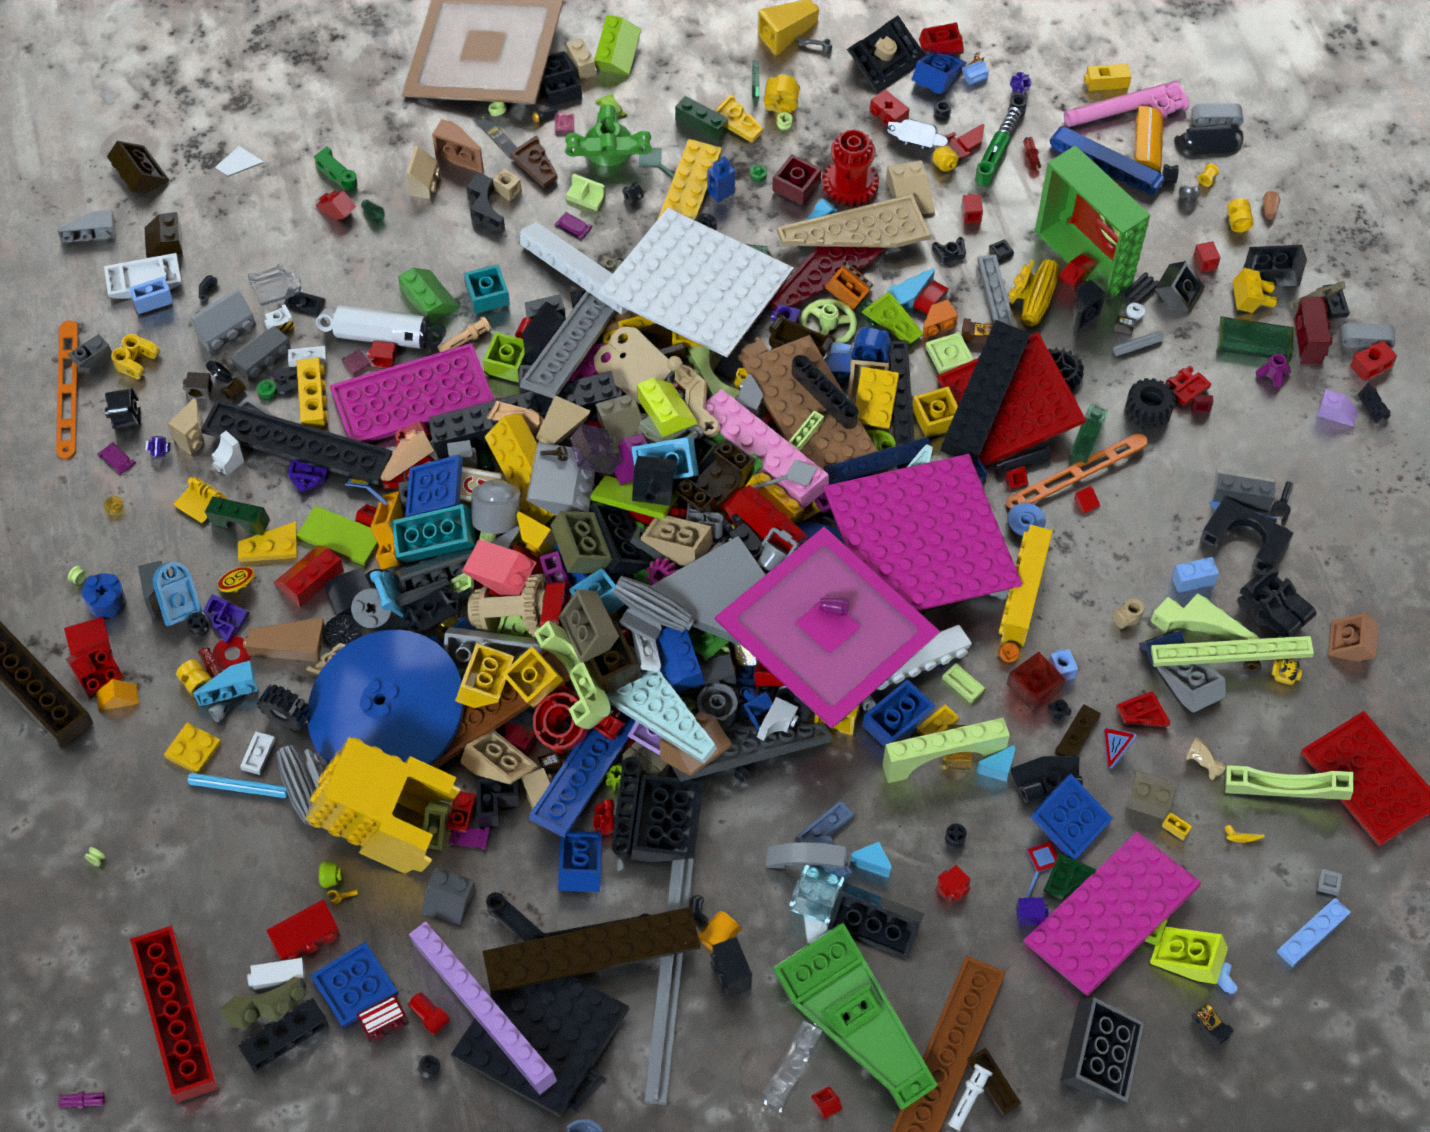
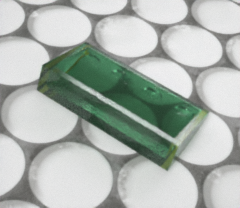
M1220 316L1217 351L1262 358L1272 357L1274 354H1282L1285 356L1286 361L1290 362L1293 354L1294 327Z

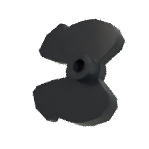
M279 368L273 372L274 379L278 380L276 392L288 394L298 389V380H289L290 377L297 375L296 368Z

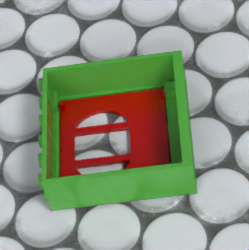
M1075 145L1047 164L1035 232L1067 263L1082 253L1097 262V265L1085 280L1087 282L1092 280L1106 292V300L1112 296L1115 297L1122 289L1128 288L1134 283V276L1140 260V253L1143 249L1150 214L1127 194L1118 182L1113 181ZM1099 214L1119 232V237L1098 218ZM1099 227L1117 243L1116 248L1104 238Z

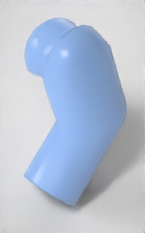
M1224 962L1217 983L1225 992L1233 994L1237 991V985L1229 976L1232 966Z

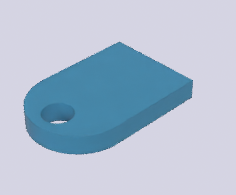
M167 562L160 565L153 576V587L165 625L170 626L183 621L195 612L202 613L203 611L188 568L179 562ZM169 567L173 570V575L170 578L166 574Z

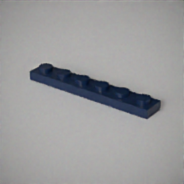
M923 437L824 466V471L829 476V485L911 462L926 444L930 446L929 438Z

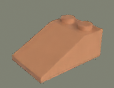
M441 119L432 133L435 157L483 173L481 147L458 124Z

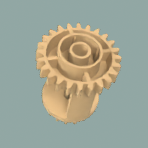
M543 574L530 575L528 582L525 583L522 589L521 596L495 597L488 593L490 588L486 586L476 589L475 593L471 594L468 600V616L471 625L479 631L496 633L501 617L522 616L529 634L536 638L534 632L540 628L546 584L549 583Z

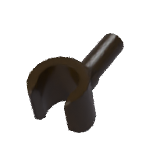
M559 446L556 450L540 451V455L558 456L560 461L568 460V452L564 446Z

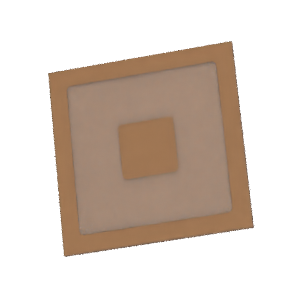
M431 0L404 85L402 97L535 104L564 0Z

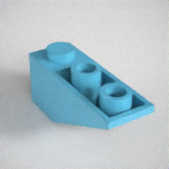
M935 269L923 271L913 278H908L898 285H893L887 289V292L894 296L905 311H909L914 308L913 303L921 292L934 280Z
M250 661L232 665L193 692L199 706H204L258 691L255 670Z

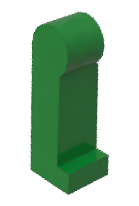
M328 146L314 156L316 167L346 190H353L357 187L356 173L348 170L333 158L332 150Z

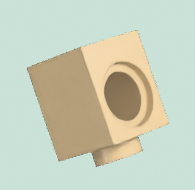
M506 169L498 173L493 179L494 191L509 201L522 191L521 179Z

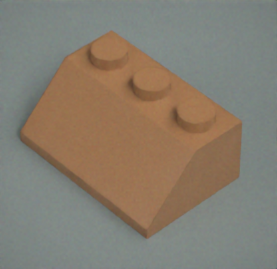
M702 711L694 715V717L717 748L704 764L664 738L660 740V759L689 776L695 774L732 747V743L718 721Z

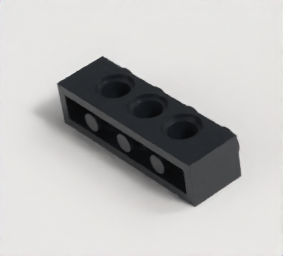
M314 998L301 1002L295 1010L288 1012L278 1022L267 1024L254 1036L244 1038L238 1047L255 1073L329 1026ZM306 1019V1022L304 1024H296L298 1020ZM288 1031L284 1037H278L279 1032ZM262 1043H269L265 1049H259Z

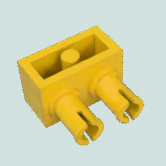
M1243 268L1232 280L1237 310L1253 313L1260 305L1270 308L1276 306L1277 298L1275 296L1263 294V292L1272 293L1274 291V282L1261 280L1259 271Z

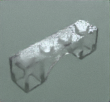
M803 1020L782 1065L776 1074L772 1076L762 1095V1103L782 1112L819 1045L823 1030Z

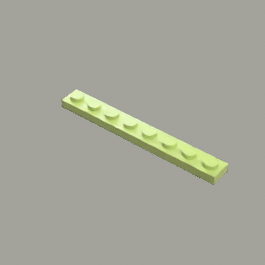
M1311 636L1151 645L1153 667L1308 658L1314 655Z

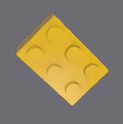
M861 367L855 406L859 410L858 418L863 427L890 431L899 379L898 372Z

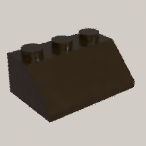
M117 140L107 156L111 165L118 171L120 177L126 182L132 192L147 193L169 181V178L143 145Z

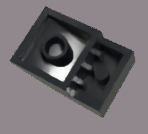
M565 51L548 56L541 87L549 105L582 97L581 84Z

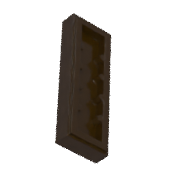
M1083 704L1057 746L1055 753L1059 756L1076 757L1100 718L1101 713Z
M986 1047L966 1059L973 1071H975V1064H978L993 1073L992 1076L988 1077L984 1088L1002 1116L1022 1104Z

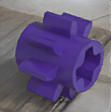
M1017 72V76H1012L1010 86L1013 92L1024 94L1025 90H1030L1032 82L1029 74Z
M152 436V440L146 442V450L151 451V456L164 457L165 452H170L171 443L167 442L164 436Z

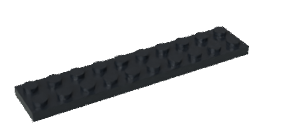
M217 399L201 428L203 434L220 439V435L227 431L240 445L379 485L382 472L393 455L392 450Z

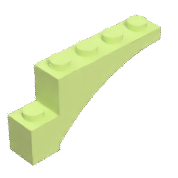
M1197 594L1184 608L1177 601L1167 597L1153 612L1151 622L1165 633L1169 630H1190L1216 635L1229 641L1260 639L1256 633L1250 632L1239 621L1228 616L1223 609L1217 608L1208 598L1202 597L1200 594Z

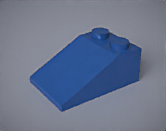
M930 53L917 61L911 80L921 87L930 88L934 93L942 94L949 89L967 62L952 55Z
M569 831L565 838L561 836L558 891L600 892L601 832Z

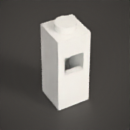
M302 958L250 966L251 973L247 975L248 985L253 987L255 993L276 989L292 977L300 978L302 986H306L305 965Z

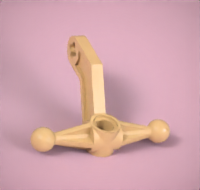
M671 356L667 361V366L670 370L675 371L674 380L686 390L685 404L697 421L695 425L703 430L705 436H716L721 428L720 423L705 410L707 382L688 365H682L679 357ZM710 424V425H712L714 428H713L712 430H711V429H708V428H707V425Z

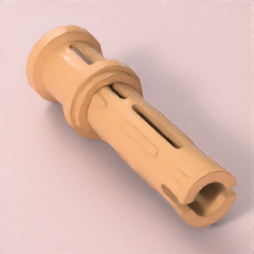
M482 316L478 322L467 325L466 330L437 347L440 352L460 347L471 339H478V336L484 332H490L491 326L487 319Z

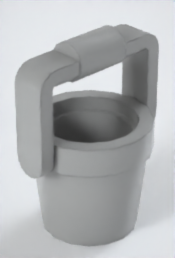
M772 528L762 543V546L765 548L757 563L770 572L799 547V544L786 531ZM774 533H777L780 538L794 545L789 553L769 542Z

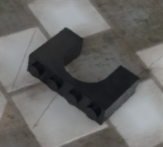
M1224 497L1205 526L1200 540L1218 548L1230 530L1239 527L1251 529L1262 540V548L1256 555L1252 567L1262 571L1265 567L1276 566L1294 533L1288 528L1272 522L1269 518L1255 513L1252 509L1238 504L1235 500Z

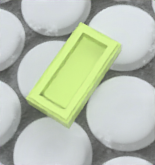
M957 663L942 676L944 681L971 704L985 692V687Z

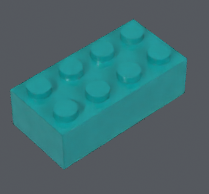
M464 504L392 521L395 555L397 559L405 563L472 548L476 545L475 527L472 524V509Z

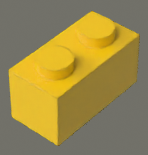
M1171 812L1161 826L1183 841L1192 828L1190 824Z

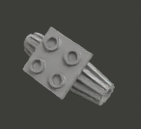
M621 576L612 592L613 595L629 606L619 624L654 643L664 626L684 632L685 629L689 631L694 622V619L691 618L693 614L682 605L645 583Z
M287 745L276 753L280 776L292 806L303 823L311 826L305 820L312 804L309 800L319 784L317 781L322 771L324 772L328 764L325 759H320L317 753L314 754L308 749L304 751L308 759L307 763H305L296 747Z

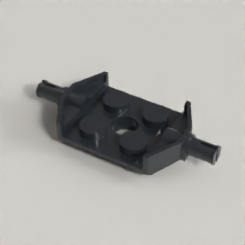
M441 587L406 606L403 609L402 625L394 630H405L421 634L455 614L460 618L461 602L472 593L469 588L457 593V591L454 592ZM434 606L433 609L426 611L428 607Z

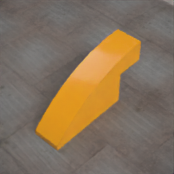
M400 491L382 495V498L388 504L385 505L381 501L379 502L370 527L379 544L376 559L381 570L399 566L401 561L395 555L392 529L393 520L404 518Z

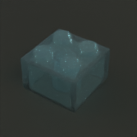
M805 865L793 891L789 910L829 924L845 878Z

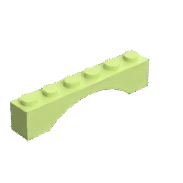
M1227 765L1225 793L1351 800L1353 794V772L1329 771L1317 774L1288 775L1265 772L1248 766Z

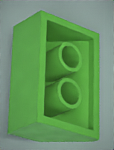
M411 268L398 276L400 290L421 316H428L430 318V324L460 308V305L431 270Z

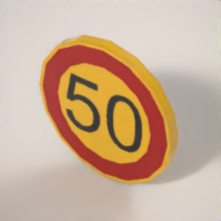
M250 567L233 569L218 580L217 587L222 592H238V589L246 587L255 575L254 571Z

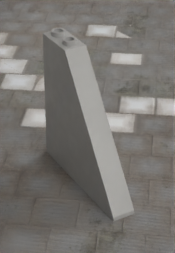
M737 536L650 587L674 599L692 613L691 618L694 619L693 627L741 645L714 618L764 577L765 573L740 537Z

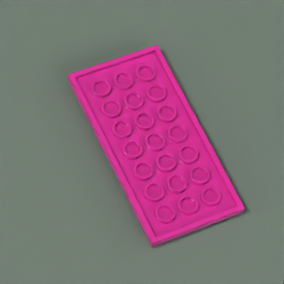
M472 343L330 385V390L347 437L364 443L393 436L398 430L418 421H422L425 426L429 425L428 417L491 402L494 399Z
M1136 832L1096 870V873L1084 881L1045 921L1035 928L1024 939V944L1088 997L1201 886V882L1140 833Z

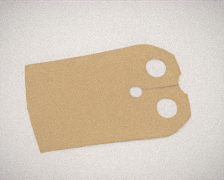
M620 327L611 336L609 343L602 346L594 356L596 371L599 374L612 371L615 385L627 395L632 393L638 404H641L638 400V383L653 377L665 380L671 372L667 366L668 358L634 327ZM623 333L627 334V341L623 344L618 343V337ZM609 352L611 359L606 363L601 362V356ZM620 353H626L625 358H620Z

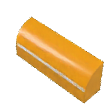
M1139 106L1136 116L1134 161L1161 174L1164 115L1156 108Z

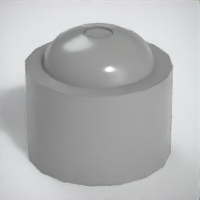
M489 480L475 487L471 493L473 526L479 531L494 534L507 533L519 526L517 519L518 511L521 512V493L519 489L503 480Z

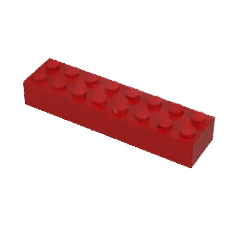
M172 925L131 938L130 942L172 1097L176 1103L219 1089L178 939Z

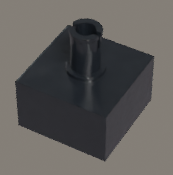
M637 456L634 466L632 501L671 506L674 494L676 460Z

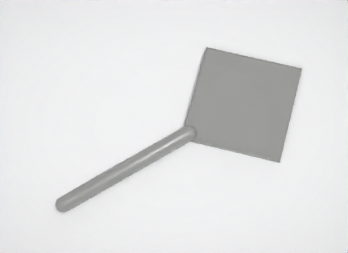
M794 460L786 476L752 487L758 489L783 480H789L807 487L817 467Z

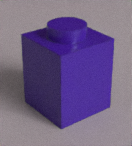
M1044 897L1018 898L1016 905L1018 926L1040 925L1048 917L1049 910L1048 905H1044Z

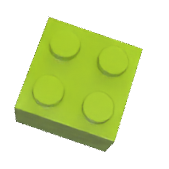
M495 332L483 358L484 373L519 383L520 365H527L523 339Z

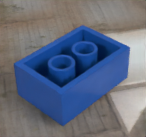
M907 679L864 715L862 726L885 747L886 744L906 740L914 734L917 727L934 714L935 705Z

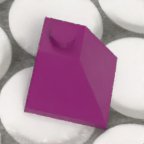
M643 433L624 438L608 457V461L620 485L633 482L634 460L632 447L648 444Z

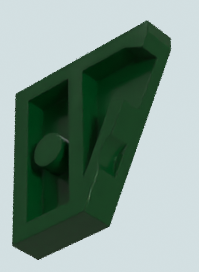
M1059 853L1043 892L1063 900L1091 875L1096 873V869Z

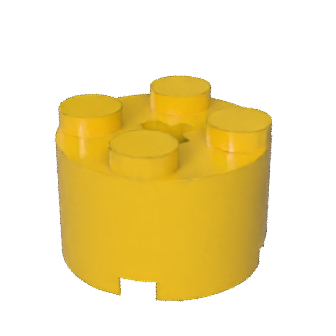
M779 74L775 78L773 76L770 77L766 82L764 93L765 109L791 114L797 108L800 84L796 83V79L784 74Z

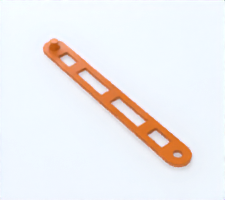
M71 320L64 321L59 326L56 453L62 459H69L76 452L77 365L73 360L72 384H63L64 359H71L68 354L78 348V326ZM73 338L72 350H64V339ZM71 393V419H62L63 394ZM63 428H71V440L62 441ZM65 448L69 449L68 452H63Z
M1134 434L1006 499V507L1011 510L1015 506L1012 504L1013 502L1033 504L1143 449L1147 445V438L1142 434ZM1124 445L1130 448L1120 454L1114 451ZM1104 455L1109 458L1085 472L1080 469V467ZM1068 473L1074 476L1049 490L1044 486ZM1034 490L1039 493V495L1029 500L1024 498V495Z

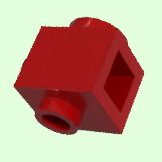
M957 865L949 871H943L937 878L936 888L938 893L950 902L954 899L956 901L961 900L971 889L969 886L971 879Z

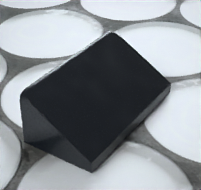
M288 288L284 304L289 308L319 315L326 299Z

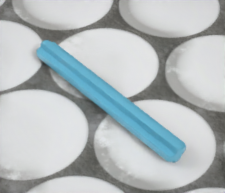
M190 773L188 776V783L195 786L286 798L288 795L285 786L198 773Z

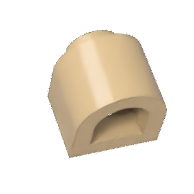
M887 36L884 39L880 38L875 44L876 50L874 54L883 61H890L895 55L897 45Z

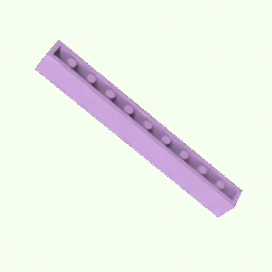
M425 921L413 930L409 936L414 946L538 1094H542L557 1082L552 1069L429 924Z

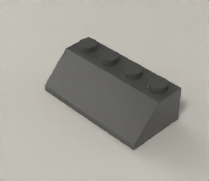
M468 548L449 554H442L437 558L423 560L418 564L405 566L397 570L396 576L402 593L442 578H447L449 581L463 574L461 571L473 550Z

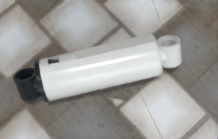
M339 305L336 310L326 308L316 319V325L320 330L330 331L333 329V334L336 338L372 343L373 341L395 343L396 346L426 349L427 344L431 346L439 345L447 333L445 326L441 323L430 325V318L428 316ZM324 317L329 318L331 322H327ZM432 332L438 333L439 337L434 336Z

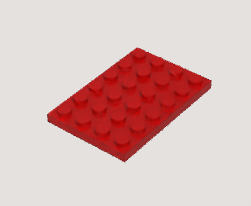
M1362 711L1309 744L1300 752L1316 773L1329 771L1353 772V794L1351 800H1339L1379 847L1430 815L1429 785L1365 711Z

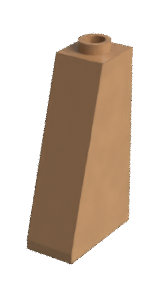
M314 618L249 629L248 636L244 637L243 647L246 648L248 656L319 662L324 639V619Z

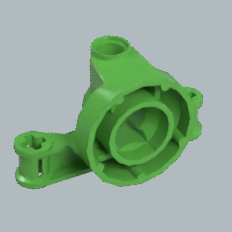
M603 105L600 107L597 115V124L587 131L585 137L577 133H569L565 136V142L567 143L565 153L570 157L588 156L592 162L603 166L619 165L626 161L630 155L649 154L652 150L650 145L651 134L648 131H639L631 135V132L625 126L619 124L615 108L612 105Z

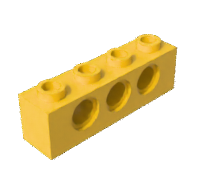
M319 358L296 360L301 424L325 430V422L329 420L327 410L324 411V406H327V397L323 395V391H326L325 380H322V376H325L324 364L320 365Z

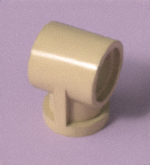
M1136 598L1128 599L1124 606L1112 612L1113 620L1121 629L1130 624H1137L1141 620L1144 604Z

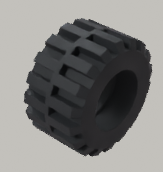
M1144 378V381L1140 379L1136 384L1132 385L1127 396L1125 412L1128 414L1129 420H1133V424H1139L1141 428L1145 426L1148 429H1152V427L1160 428V425L1164 426L1169 421L1175 404V396H1173V390H1169L1170 386L1168 384L1164 385V381H1156V378H1152V380ZM1142 401H1151L1158 406H1149Z

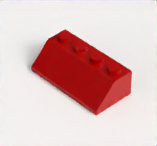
M751 485L739 490L729 507L764 539L772 528H777L793 536V539L798 542L799 547L808 540L807 535L798 526L791 522L785 514L781 513ZM774 533L769 541L786 553H789L794 546L780 538L777 533Z

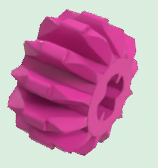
M657 558L656 562H650L651 568L645 570L650 574L645 578L651 580L649 586L678 571V569L674 570L676 563L669 564L668 558L664 560Z

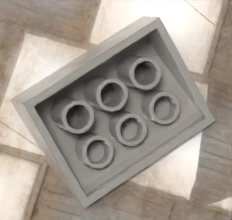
M539 442L536 447L526 500L556 516L560 511L589 512L598 458L582 449L566 447L568 460L560 461L558 456L540 455V451L556 450L560 445Z

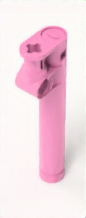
M1173 81L1064 111V120L1067 127H1073L1138 109L1139 106L1156 108L1162 112L1165 119L1168 114L1174 113L1175 110H1188L1189 101L1180 83Z

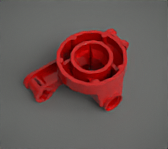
M565 683L549 693L537 705L533 715V729L536 737L543 745L562 755L566 750L579 745L588 732V729L575 725L573 718L569 730L565 733L560 731L563 728L565 718L571 715L569 708L580 700L578 693ZM609 714L593 728L607 738L616 741L617 733L626 723L616 716Z

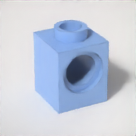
M1070 649L1053 652L1050 655L1048 664L1056 682L1060 683L1075 679L1078 667Z

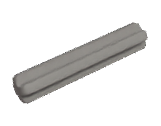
M1157 331L1115 345L1112 351L1115 356H1119L1164 340V334L1162 331Z

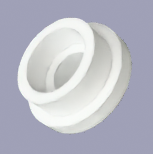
M1131 303L1128 305L1126 312L1129 318L1139 320L1144 316L1145 308L1139 303Z

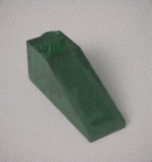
M1090 404L1085 414L1086 423L1082 424L1069 458L1087 464L1104 426L1108 410Z

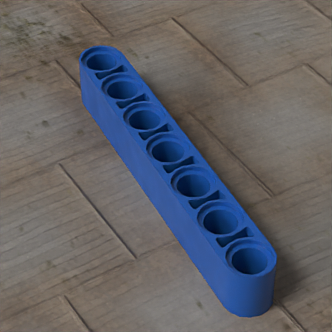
M1059 127L1050 139L1051 146L1063 153L1076 145L1106 174L1149 195H1155L1165 181L1163 175L1066 127Z

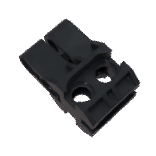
M1265 567L1240 589L1239 593L1242 596L1238 597L1237 603L1246 615L1249 611L1255 615L1254 621L1257 624L1268 625L1283 638L1292 637L1317 615V612L1309 602L1296 593L1292 581L1288 578L1282 581L1278 577L1279 571L1276 568Z

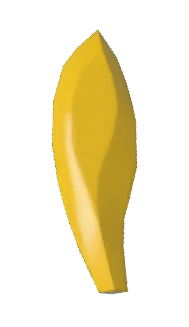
M1232 825L1225 827L1228 835L1226 838L1232 842L1247 843L1265 837V835L1236 833Z

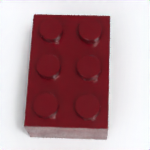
M1301 297L1293 318L1300 364H1322L1325 356L1328 355L1329 346L1332 345V335L1329 334L1330 320L1326 317L1328 308L1327 304H1324L1323 297Z

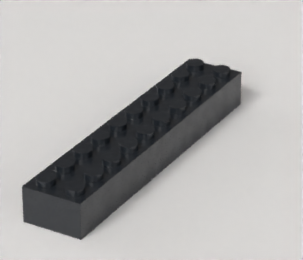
M612 371L569 381L557 396L590 410L586 420L589 421L598 418L597 403L617 398L618 393ZM530 391L428 417L438 459L449 456L447 443L470 440L471 448L479 449L489 446L485 436L499 421L487 419V416L496 401L532 409L545 419L553 398Z

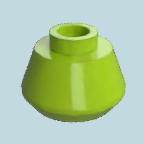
M324 860L320 863L319 867L320 886L327 889L337 885L338 881L342 880V868H339L336 863Z

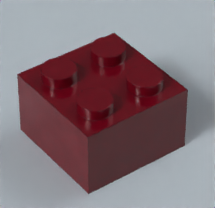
M791 154L773 176L772 191L803 206L821 183L822 169Z

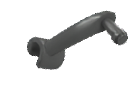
M800 35L797 36L799 46L809 44L821 45L824 52L832 51L829 39H824L823 41L815 39L802 40Z

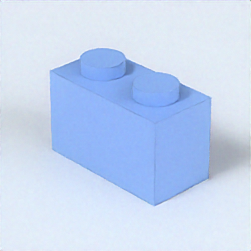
M164 276L129 287L138 314L173 303Z
M1213 557L1175 565L1172 579L1177 592L1181 593L1215 585L1219 572Z

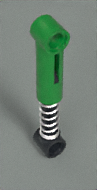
M1015 93L1011 96L1008 111L1001 123V127H999V131L995 132L981 162L977 165L975 175L977 184L982 186L991 184L993 175L1010 142V133L1013 132L1012 129L1015 128L1019 117L1024 116L1028 99L1024 94Z

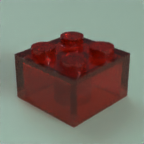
M1038 651L1009 673L1006 684L1034 712L1063 690L1066 679Z

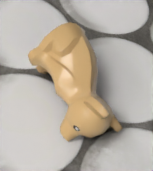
M1195 738L1186 756V760L1194 759L1202 767L1208 768L1209 778L1214 780L1216 776H1221L1224 773L1227 765L1221 761L1214 760L1209 747L1199 738Z

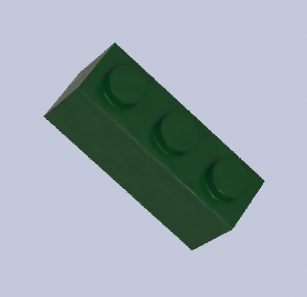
M684 96L675 106V121L719 143L728 133L727 117L691 98Z

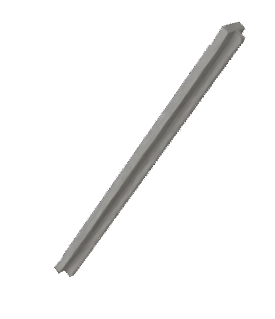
M694 859L672 860L667 911L689 907ZM683 953L661 957L645 1103L667 1104Z

